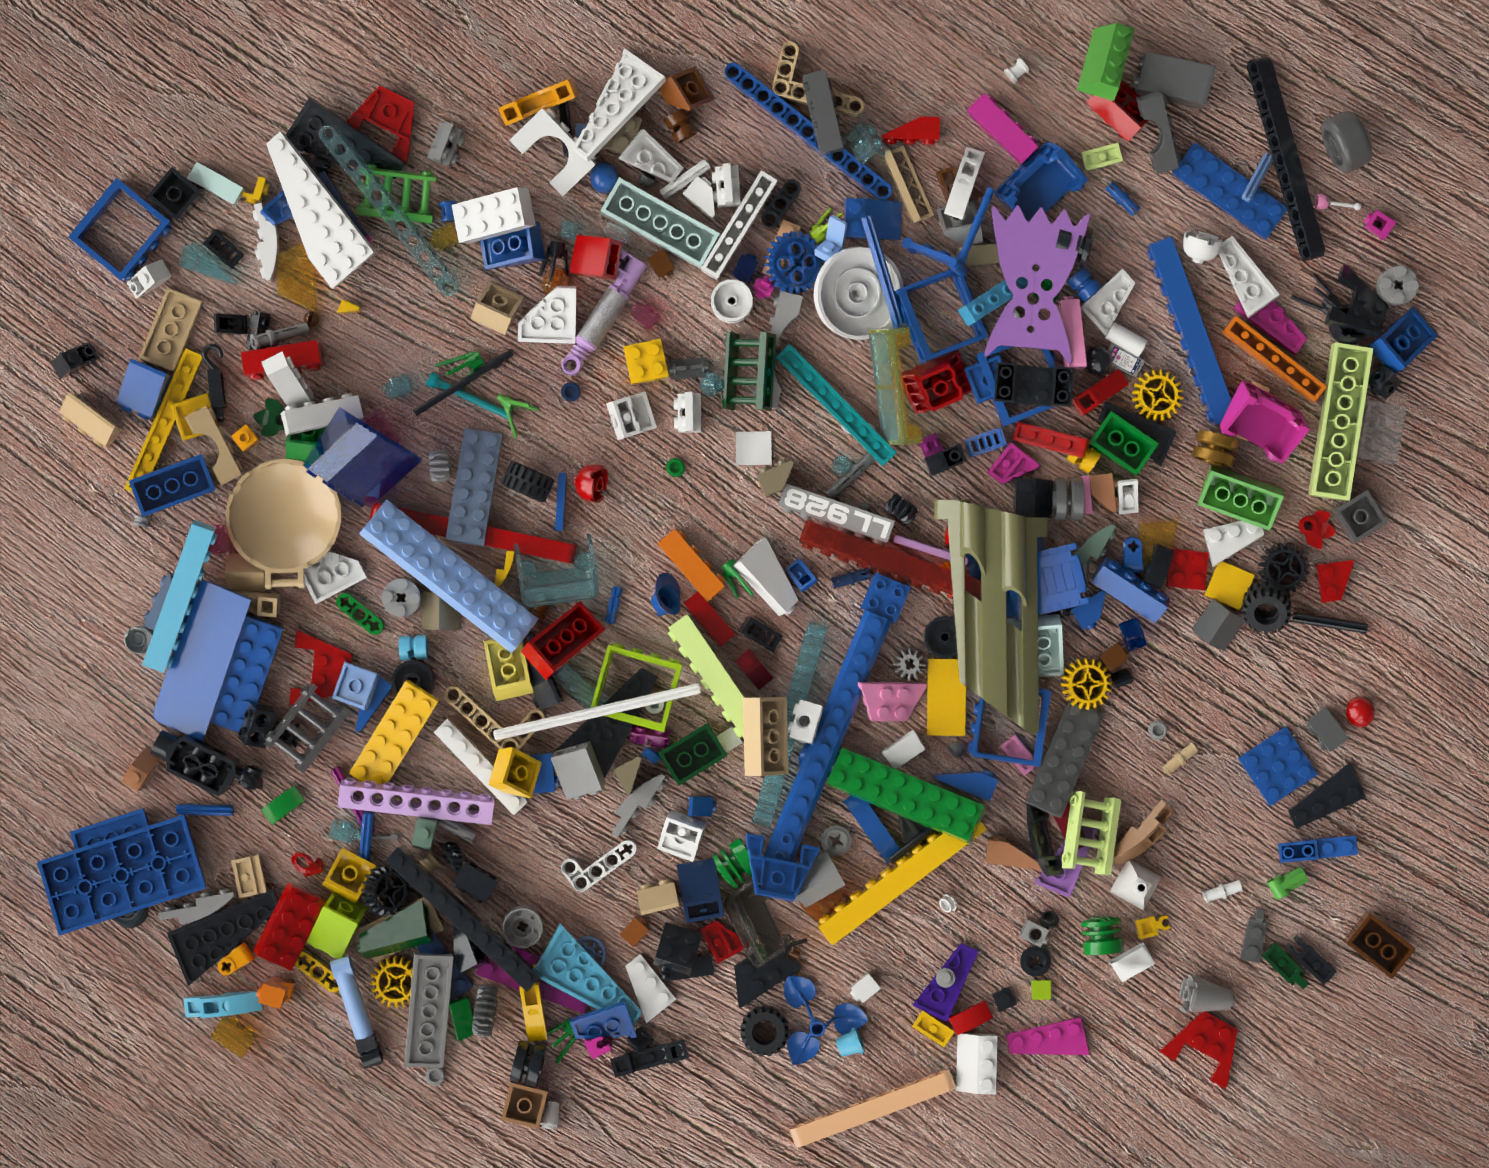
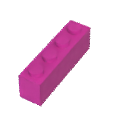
M983 93L967 109L966 113L1019 165H1022L1037 150L1038 146L1036 144L1038 142L1030 134L1027 136L1023 132L1024 128L1017 121L1013 122L1009 118L1010 114L1004 108L1000 109L995 104L996 100L988 94L986 96Z

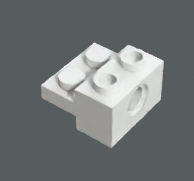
M725 163L721 167H715V172H712V184H716L717 191H713L714 203H718V208L740 206L738 165L731 166L730 163Z
M645 391L606 403L617 440L657 428Z
M685 392V394H678V398H674V410H678V417H674V429H678V433H701V393ZM685 409V416H682V412Z
M800 700L799 704L796 703L793 714L796 716L794 722H790L788 727L789 737L798 740L800 743L813 745L824 707L804 700ZM801 718L805 719L803 726L800 725Z
M671 810L666 817L657 849L693 862L707 823Z

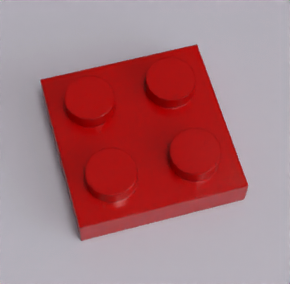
M1170 548L1174 553L1167 574L1166 587L1205 591L1209 552Z

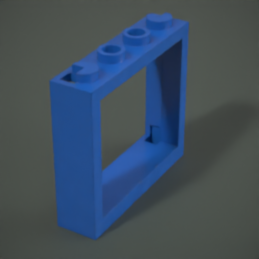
M116 178L68 238L125 283L136 274V268L142 266L147 261V255L150 251L157 249L160 244L159 240L169 234L173 223ZM121 190H123L159 219L161 224L120 272L81 241V239Z
M950 269L895 291L902 318L921 364L980 342L988 337L985 329L987 327L980 319L971 324L975 337L931 353L907 295L910 292L951 277L962 305L965 306L973 301V292L966 284V275L960 277Z
M997 346L987 357L1015 346ZM1041 349L1048 367L1054 368L1056 358L1053 351ZM985 351L975 356L977 362L981 365L993 396L992 401L1002 427L1054 408L1039 406L1009 418L1004 403L994 401L995 379L985 357Z
M1039 689V696H1042L1039 713V732L1036 733L1033 760L978 752L985 700L981 697L979 698V703H975L973 714L977 715L976 722H972L971 733L974 734L973 741H969L968 747L971 757L1040 767L1051 690Z

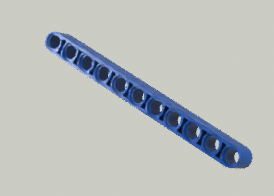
M730 63L726 66L725 78L728 82L819 153L815 133L810 137H806L803 134L805 128H811L814 132L812 122L739 64ZM732 68L737 69L739 74L736 77H731L728 75V71ZM750 80L754 85L751 89H746L743 87V83ZM761 92L768 94L769 97L766 101L758 99V95ZM780 104L784 109L782 112L776 113L773 110V106ZM795 116L799 121L797 124L791 125L788 122V118ZM843 148V151H839L843 154V159L840 161L833 158L834 153L822 155L877 200L887 201L892 193L891 186L846 149ZM852 163L856 164L858 166V171L854 173L850 172L848 170V165ZM866 175L871 176L873 183L865 184L863 177ZM881 187L886 188L888 195L880 196L878 189Z

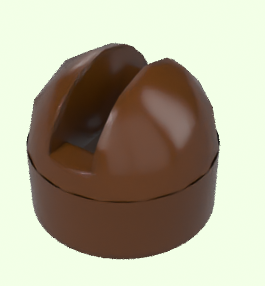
M309 311L304 315V322L308 326L314 327L318 325L320 317L316 312ZM311 314H314V315H313V318H312V322H311V323H308V322H309L310 315H311Z

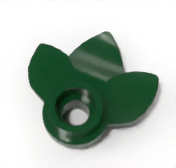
M267 398L265 399L266 409L255 413L253 418L258 424L263 426L261 435L272 437L279 430H285L284 425L278 422L283 412V407L278 401Z

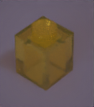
M452 223L432 231V238H429L433 248H437L439 252L460 244Z

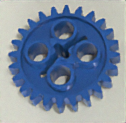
M790 231L789 234L783 233V237H776L777 242H771L773 248H767L770 256L764 257L769 260L768 263L764 264V266L769 267L766 274L772 275L769 281L775 280L774 287L780 286V291L786 290L787 293L793 292L794 294H799L800 291L806 292V288H813L812 283L816 282L818 271L822 268L820 263L825 261L814 255L815 249L819 244L813 245L815 239H809V234L803 235L802 232L795 233V231ZM793 244H794V246H795V248H796V251H795L794 254H793V252H792V250H791ZM806 257L809 259L808 266L805 265ZM781 259H783L784 261L783 268H781L780 266ZM794 272L798 275L796 281L793 278Z

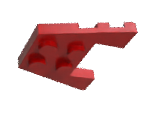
M380 85L357 111L350 116L347 122L359 130L365 119L399 136L392 153L408 162L415 102Z
M296 631L295 648L314 650L311 683L317 686L314 692L322 698L333 696L344 662L352 664L353 654L304 632ZM290 688L289 705H294L301 696L300 692L302 689Z
M1200 1012L1182 1031L1163 1046L1159 1052L1176 1060L1186 1043L1219 1062L1210 1080L1226 1089L1238 1029L1208 1012Z

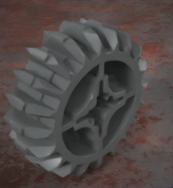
M480 985L478 988L472 1025L474 1035L490 1037L492 1034L498 998L497 987Z

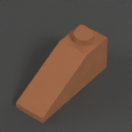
M993 836L992 840H987L985 863L1042 870L1037 861L1007 841H1004L1003 837Z

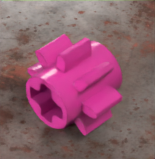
M766 275L763 279L758 277L752 290L756 291L755 296L762 300L764 296L770 298L775 288L772 281H769L770 277Z

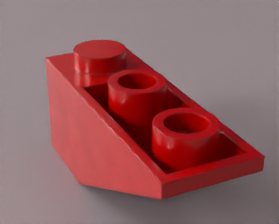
M920 116L883 134L881 141H885V144H897V141L904 142L905 145H916V142H923V145L934 146L935 143L939 142L940 117Z
M1117 369L1074 398L1072 403L1082 417L1128 386L1129 383L1121 371Z

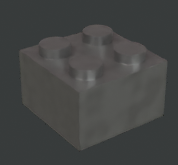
M1368 490L1362 491L1351 498L1350 501L1331 511L1351 544L1357 543L1388 523Z

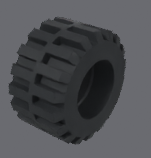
M511 461L501 483L505 487L538 502H546L555 481L543 473L516 461Z
M1261 581V584L1255 583L1253 588L1250 586L1247 589L1243 599L1242 616L1244 622L1249 624L1250 629L1255 628L1258 633L1264 631V634H1268L1269 631L1276 633V629L1282 630L1283 625L1286 626L1288 624V619L1291 617L1290 594H1287L1286 588L1281 589V584L1274 585L1273 581H1270V583ZM1269 603L1277 608L1272 611H1262L1257 606Z
M756 1007L743 1018L741 1024L742 1042L753 1054L772 1056V1054L778 1053L785 1046L788 1040L789 1029L786 1018L779 1010H775L774 1007ZM761 1020L772 1022L776 1028L775 1037L768 1042L757 1040L753 1034L755 1024Z

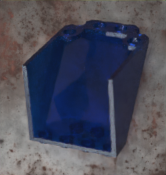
M339 407L303 466L307 468L306 473L314 478L317 476L323 479L322 483L339 492L351 501L354 499L353 502L361 507L364 505L372 507L422 461V458Z

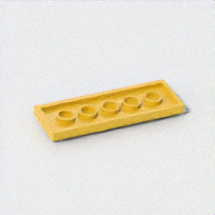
M407 679L349 774L361 782L371 780L375 781L376 784L389 783L440 700Z

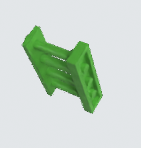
M365 164V167L359 169V173H366L364 202L356 207V215L431 224L434 222L435 213H430V210H428L431 181L436 182L438 180V175H434V172L422 171L421 174L379 169L373 164ZM374 174L385 176L383 204H381V207H375L371 203ZM393 177L404 178L402 207L400 209H392V205H390ZM412 179L423 180L421 209H419V212L411 211L409 207Z

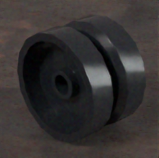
M941 616L934 618L926 625L923 632V642L929 653L940 658H949L958 654L955 618ZM946 633L948 640L943 641L941 635Z
M419 660L406 661L394 670L391 680L392 688L396 695L407 679L411 681L412 678H417V686L429 694L433 693L436 685V676L432 668L426 663Z
M520 1040L509 1082L519 1084L522 1081L523 1074L527 1073L525 1079L526 1086L536 1088L545 1061L543 1058L546 1046L536 1044L532 1055H529L530 1043Z

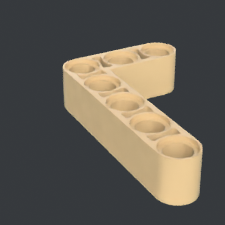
M786 42L781 49L772 91L783 100L808 106L805 95L801 98L794 95L797 89L804 91L802 83L792 81L799 54L798 45L794 42ZM789 47L793 48L795 54L788 56L785 54V50ZM783 66H788L791 72L785 75L781 73L780 69ZM782 84L786 87V91L778 93L775 89L776 86ZM830 91L831 96L840 99L842 102L841 106L834 108L835 113L851 117H858L862 114L864 103L860 98ZM858 103L861 108L859 111L854 112L850 109V105Z
M452 686L445 691L444 696L447 702L499 749L506 748V743L513 741L516 749L520 750L535 733L531 732L525 738L518 735L495 740L491 734L494 728H504L461 688ZM452 689L457 690L459 693L457 700H452L449 697V692ZM466 702L473 705L471 713H466L463 710V705ZM539 709L532 710L519 724L532 722L531 717L535 712L539 713L542 719H545V713ZM480 715H484L487 718L485 726H480L477 722Z

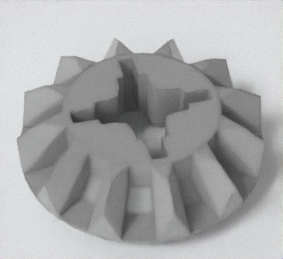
M831 826L822 833L821 846L829 855L841 856L849 850L851 836L844 827ZM840 833L839 840L844 845L836 844L833 848H831L833 841L828 837L830 836L835 838Z

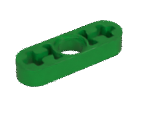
M343 593L337 597L336 604L338 608L372 635H378L384 630L383 621L352 595ZM347 597H349L348 602L352 606H354L355 603L358 604L356 607L352 609L351 614L348 612V610L351 609L350 607H348L347 605L342 607V598L346 599ZM359 608L363 609L366 613L365 618L362 620L355 617V611ZM369 615L372 616V618L369 620H371L373 623H376L377 621L379 622V630L372 631V625H370L368 622L366 623V626L363 624V622L368 620Z

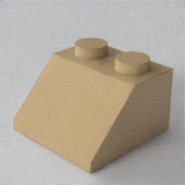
M489 281L475 304L471 319L505 335L512 325L524 297Z
M670 879L661 880L659 885L652 886L651 883L640 885V889L637 890L641 915L680 905L675 881L670 882Z

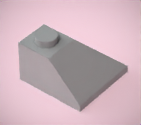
M974 201L968 202L963 219L944 214L946 207L937 208L936 211L943 234L964 245L975 219L974 216L977 214ZM981 225L972 245L983 242Z

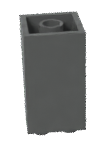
M1146 52L1144 57H1140L1138 67L1141 70L1140 74L1135 76L1133 86H1136L1135 92L1147 95L1159 91L1163 96H1166L1169 102L1201 110L1206 105L1216 67Z

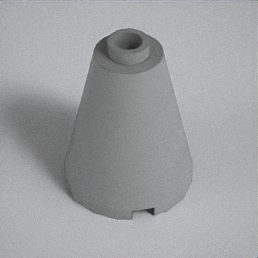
M1188 974V979L1184 978L1182 981L1179 999H1182L1183 1005H1179L1184 1013L1229 1010L1235 1003V996L1231 990L1200 977Z

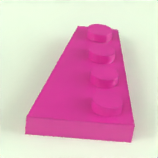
M1081 1017L1006 1034L1010 1054L1089 1055Z

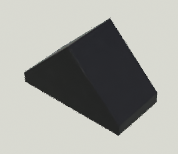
M214 313V333L217 335L248 334L247 315Z

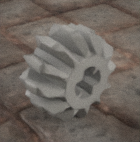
M436 450L431 451L429 454V470L433 482H444L450 479V457L447 451Z
M908 648V655H906L902 649L901 654L903 657L895 655V658L900 660V663L893 662V665L900 666V668L895 670V673L903 671L900 675L901 679L904 678L906 673L908 681L911 680V674H913L915 679L918 678L916 671L921 674L924 673L922 669H919V666L924 667L926 663H919L920 660L924 659V656L922 655L917 658L918 650L911 655L912 649ZM912 659L914 668H909L908 670L904 662Z

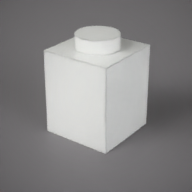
M867 972L850 986L852 989L850 994L856 1001L860 999L863 1003L881 988L870 973Z

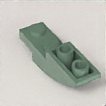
M1111 524L1094 533L1072 556L1079 555L1081 564L1089 565L1091 563L1088 560L1089 557L1095 560L1098 557L1102 558L1107 550L1104 546L1108 540L1112 541L1116 534L1114 530L1116 526Z

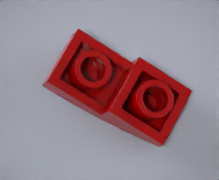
M986 1000L950 1016L949 1020L956 1035H960L993 1018V1015Z

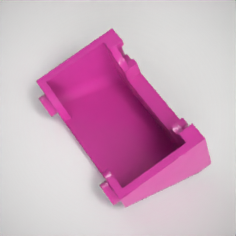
M1243 380L1238 386L1220 424V431L1223 435L1235 437L1238 434L1262 447L1270 461H1277L1281 464L1285 462L1310 430L1299 410L1246 380Z

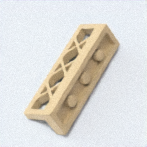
M904 145L892 151L883 152L882 156L912 224L915 225L933 217L934 213ZM902 152L904 156L902 165L895 162L894 154ZM903 169L911 172L912 178L910 183L903 180L901 175ZM910 186L919 190L918 200L911 198L909 193ZM917 205L925 206L929 214L920 217L916 209Z

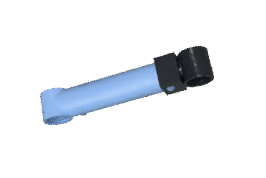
M350 956L330 961L332 974L337 981L364 1069L383 1064L382 1052L378 1045L375 1031L372 1029Z

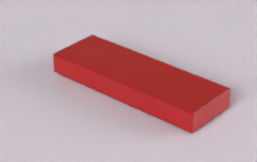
M698 591L683 603L720 646L735 635Z

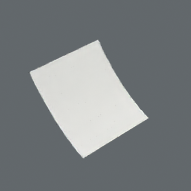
M771 431L736 432V465H772Z

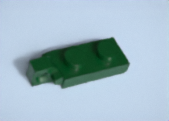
M1275 942L1261 955L1292 986L1297 983L1304 990L1309 985L1302 978L1305 974L1302 969Z

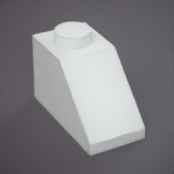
M697 176L684 191L683 196L713 220L715 212L713 191L710 186L712 183L705 177L700 178Z

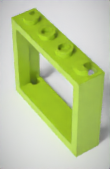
M613 643V646L608 645L591 708L597 707L600 704L614 653L675 669L671 689L678 688L683 665L679 664V660L669 658L668 661L662 660L661 655L650 653V656L642 654L643 650L632 648L629 651L625 650L624 645ZM674 700L667 701L661 723L621 712L604 716L665 733Z

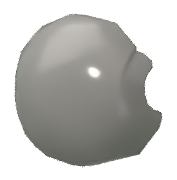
M141 625L131 627L124 635L126 649L133 654L146 653L152 638V632L147 627Z

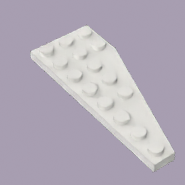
M279 132L266 145L308 258L330 287L335 289L373 256L376 251L284 132Z

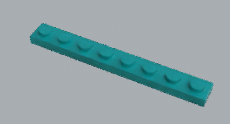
M790 344L776 356V359L882 467L897 454Z

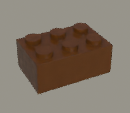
M1367 911L1343 940L1345 944L1390 979L1394 978L1416 950Z

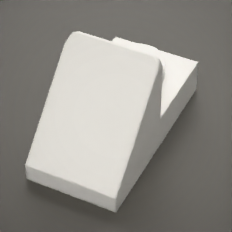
M1138 480L1118 481L1116 490L1119 499V515L1138 513Z

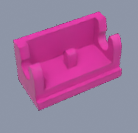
M601 1036L584 1040V1044L592 1059L610 1051L613 1046L612 1042L606 1041L603 1043V1037Z

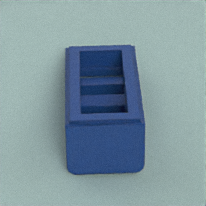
M1001 427L964 440L970 458L1007 446ZM995 433L997 434L998 440L1000 442V444L997 445L993 434ZM986 436L990 437L992 443L991 447H989ZM980 438H982L985 449L983 450L981 449L978 440ZM971 441L975 442L977 452H974Z

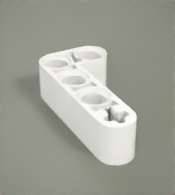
M626 839L585 869L582 868L576 859L567 858L562 863L561 870L574 889L583 892L631 858L636 853L637 845L633 840ZM624 844H631L633 846L632 852H625L622 855L625 858L622 859L616 850L619 849L621 852L625 848ZM609 855L617 856V864L611 865L608 863L607 857ZM567 862L575 864L573 872H568L565 869ZM594 866L602 868L600 876L593 875L592 868ZM580 877L585 878L587 881V885L583 888L576 884V880Z

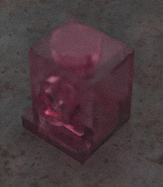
M638 301L631 308L633 311L631 316L647 331L661 318L659 313L653 314L655 310L648 304L644 306Z

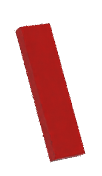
M1017 422L1012 439L1016 442L1085 459L1090 440L1021 422Z

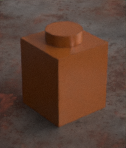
M635 916L623 929L620 936L632 947H635L650 930L647 927L649 923L644 918L640 917L638 919Z

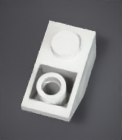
M159 260L144 266L127 284L135 298L138 299L162 285L172 275L163 260Z

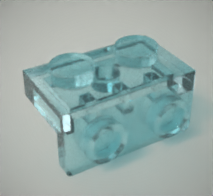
M860 122L845 136L857 161L862 165L875 153L881 156L886 154L883 149L884 144L876 135L878 133L872 125L868 126L864 122Z

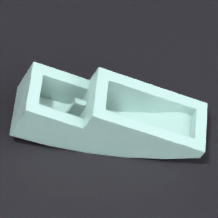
M196 162L187 177L190 181L234 206L241 199L242 192H245L243 187Z

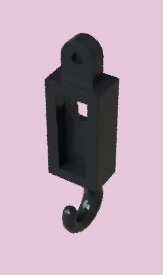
M209 344L203 348L202 358L210 369L207 370L211 408L216 409L217 421L224 422L223 408H227L223 373L207 355L210 350L214 349L218 352V357L221 359L223 358V350L216 344Z

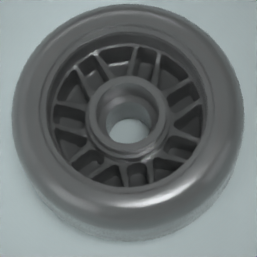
M1345 111L1323 122L1321 134L1330 159L1340 171L1345 173L1351 172L1371 161L1372 147L1368 134L1362 122L1354 113Z

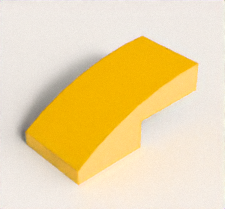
M506 551L504 570L496 569L495 585L499 588L503 585L511 571L515 558L514 551Z

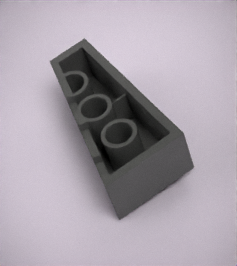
M826 70L804 74L802 84L820 156L843 151V145H846L844 134H840L838 126H841L840 117L835 114L836 101L835 97L831 96L830 89H832L830 78H827Z

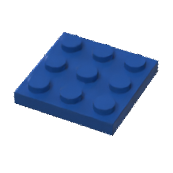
M1286 726L1237 758L1269 806H1272L1318 775Z

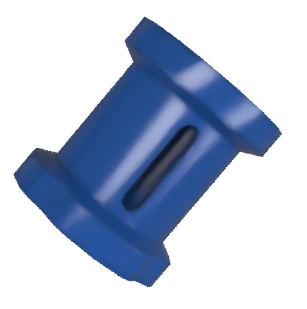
M456 201L439 203L442 210V223L455 222L452 205L456 204Z

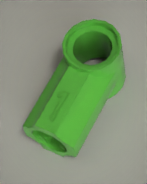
M1298 867L1285 875L1274 877L1267 884L1275 899L1278 900L1290 894L1291 890L1307 883L1308 878L1302 867Z

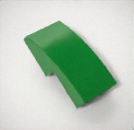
M293 785L262 808L261 811L271 825H274L286 817L292 810L303 804L305 800Z

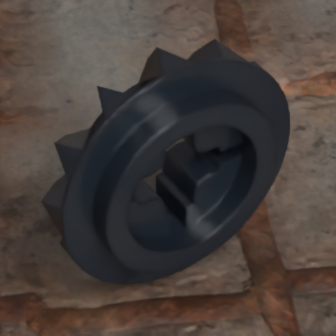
M1031 946L1022 952L1020 965L1026 974L1038 977L1048 971L1051 965V958L1044 948ZM1040 954L1038 960L1042 966L1035 964L1031 967L1032 961L1029 956L1035 958Z

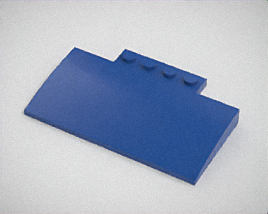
M145 808L71 831L70 834L75 850L37 862L59 936L207 888L187 815H181L149 825Z

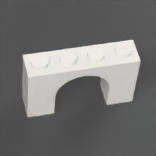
M543 107L509 141L524 154L538 139L544 136H554L561 139L567 146L569 159L565 168L549 183L564 196L597 164L595 161L597 158L594 156L588 162L575 153L573 148L578 137L575 136L573 138L569 133L570 129L563 122L559 123L555 119L556 114L550 108L546 109Z

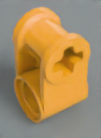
M244 942L218 963V970L222 975H230L256 957ZM224 961L232 964L230 966L231 971L229 969L224 970Z

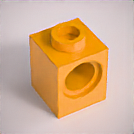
M244 425L231 436L243 452L249 451L261 441L249 425Z

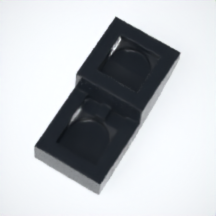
M1156 544L1153 547L1151 563L1146 566L1143 582L1159 589L1162 588L1172 562L1173 550L1160 544Z

